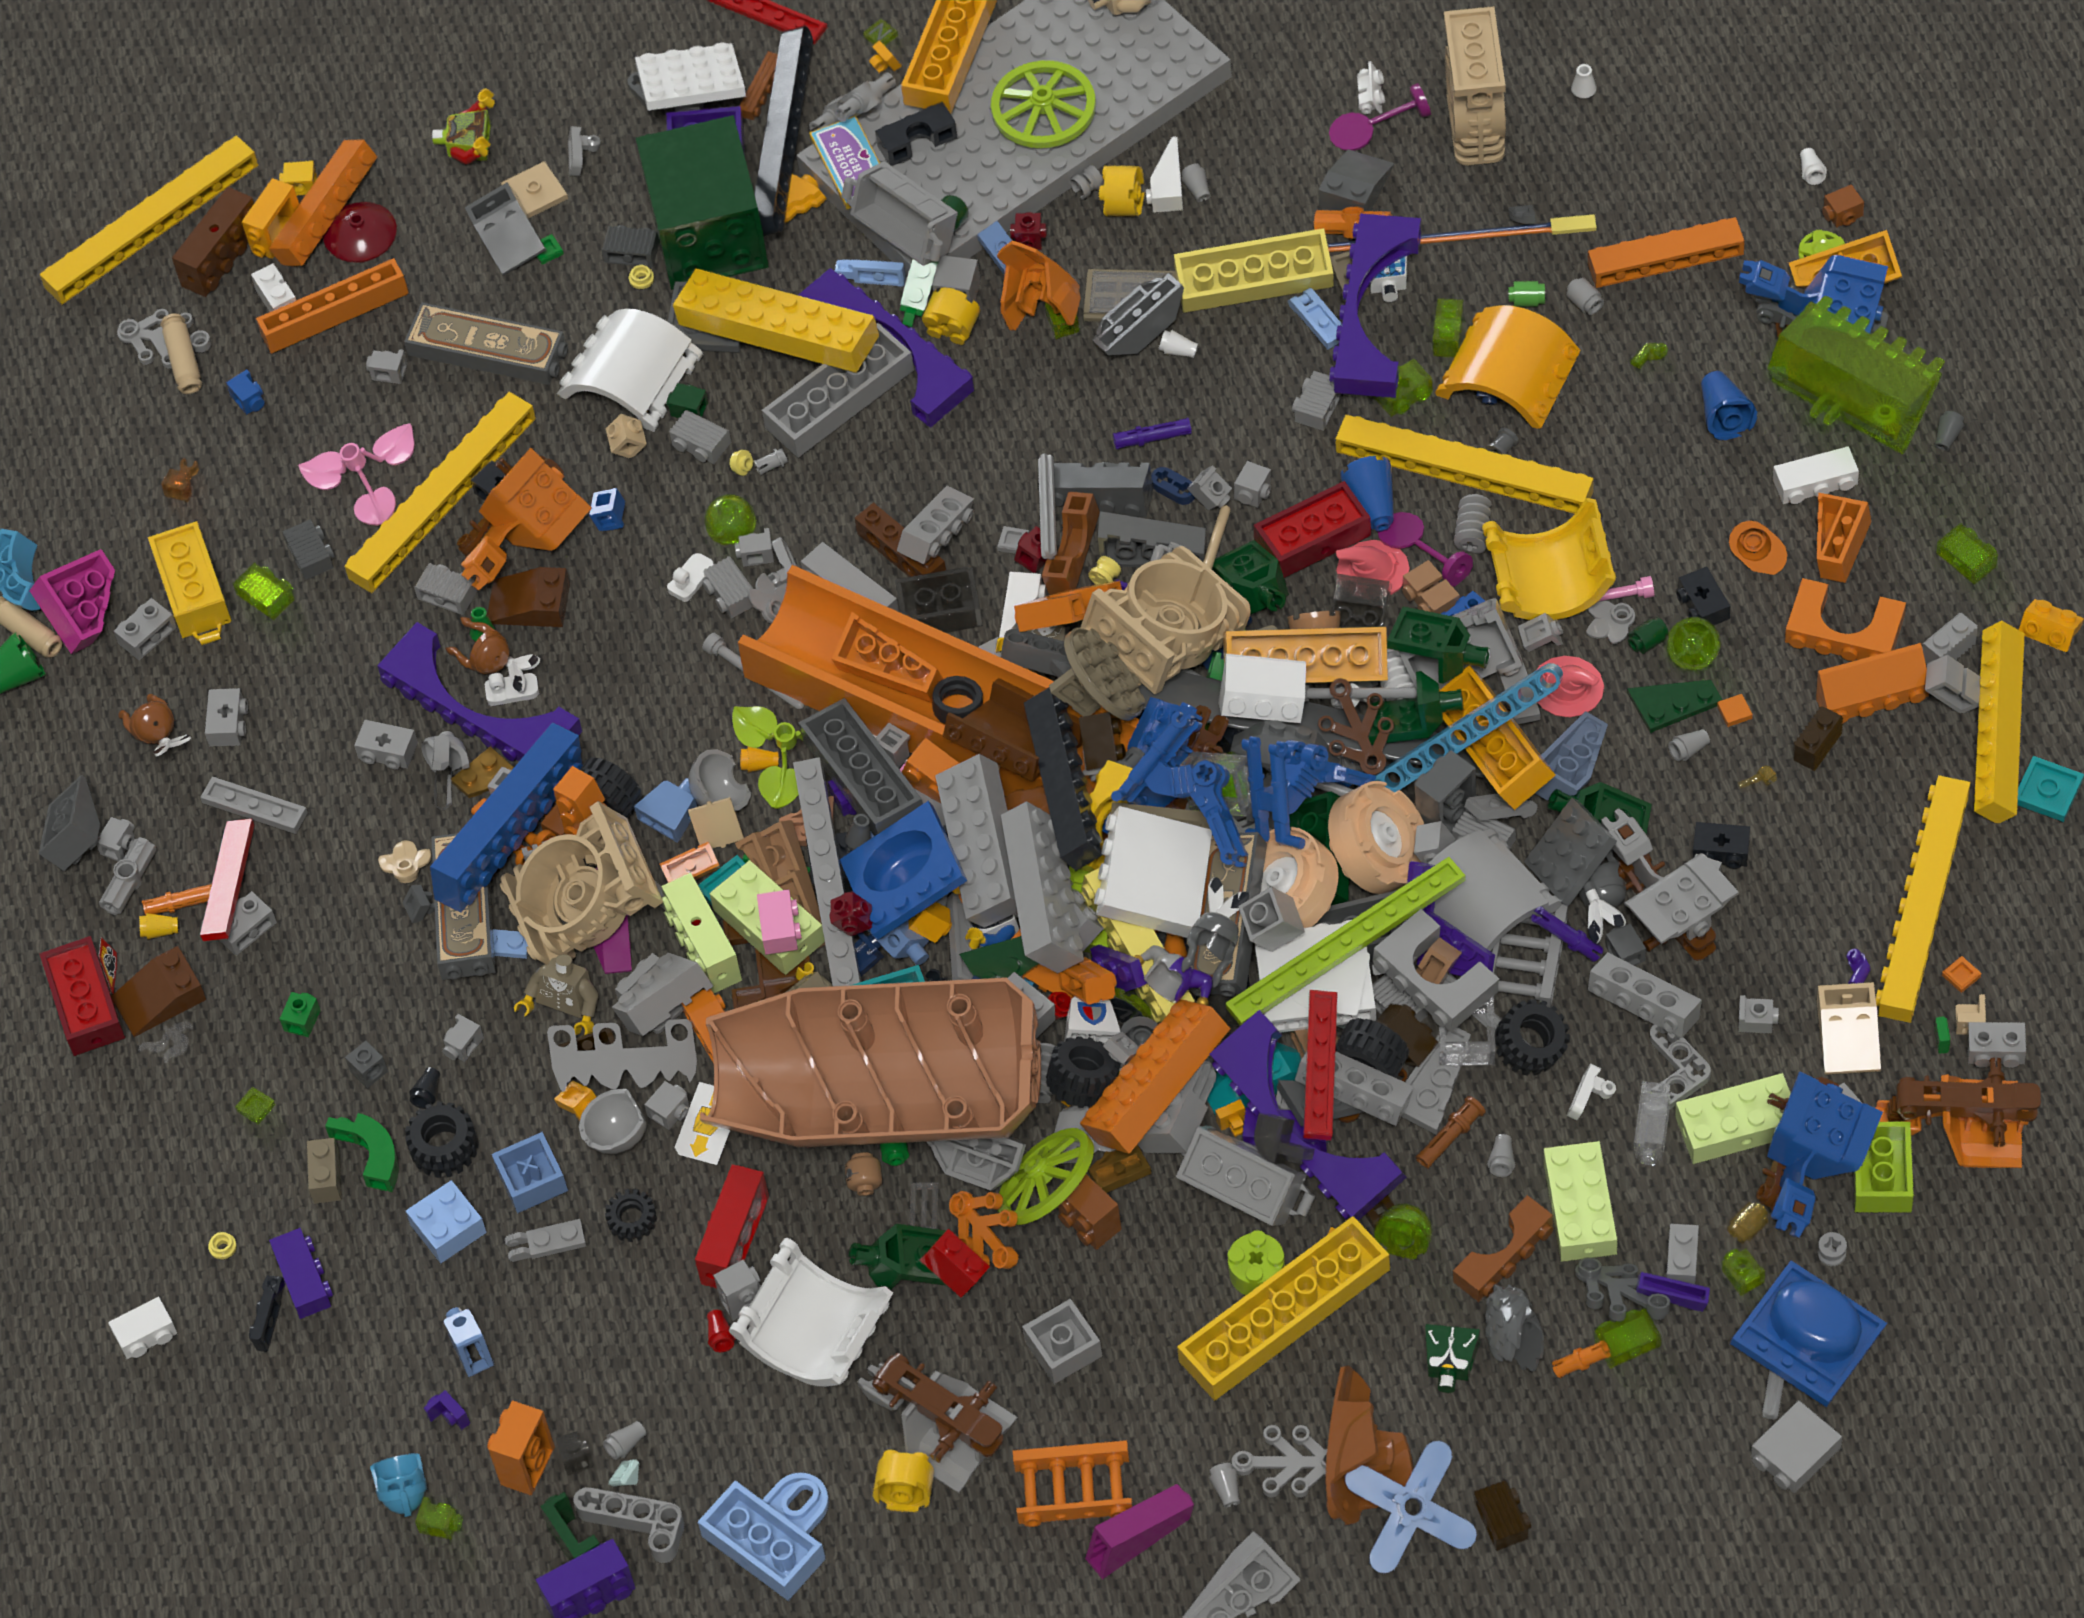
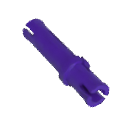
M1189 418L1149 427L1141 428V426H1136L1135 429L1113 433L1114 446L1116 450L1134 445L1141 447L1144 446V443L1190 435L1192 434Z
M1542 906L1534 910L1542 918L1532 914L1531 921L1567 943L1569 949L1575 952L1579 951L1592 962L1600 958L1592 950L1602 954L1603 947L1593 943L1583 931H1576Z

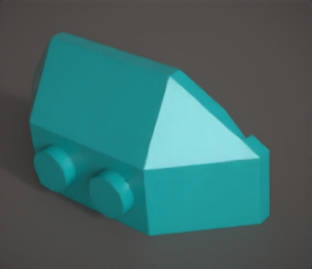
M1279 1042L1276 1043L1272 1068L1275 1095L1278 1091L1277 1085L1279 1080L1295 1081L1301 1061L1300 1052ZM1215 1069L1216 1080L1207 1098V1102L1215 1116V1110L1239 1099L1246 1109L1248 1107L1246 1104L1250 1100L1245 1094L1239 1096L1229 1085L1232 1079L1227 1074L1221 1076Z

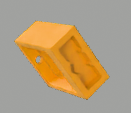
M272 178L243 219L242 224L250 249L256 256H266L273 259L274 255L269 250V247L299 206L293 185Z

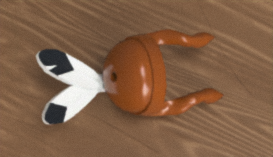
M461 617V622L465 627L484 633L474 644L470 660L456 647H446L447 653L455 656L462 666L482 674H492L507 666L514 689L523 692L525 689V678L522 670L535 668L539 664L540 658L535 655H525L516 659L512 658L509 655L507 641L502 634L485 623L472 622L467 617Z
M153 694L147 695V703L137 708L131 718L125 710L119 711V718H123L124 727L134 738L143 743L158 744L153 752L156 757L166 752L168 748L179 746L191 739L190 735L180 736L171 740L168 738L174 725L172 711L163 699Z

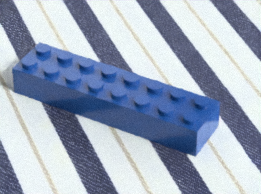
M552 722L430 866L435 900L460 913L467 905H471L474 902L481 888L489 884L492 875L497 869L505 865L508 856L513 850H517L520 847L524 837L536 828L539 819L551 810L556 800L553 789L572 766L579 770L583 766L579 735Z

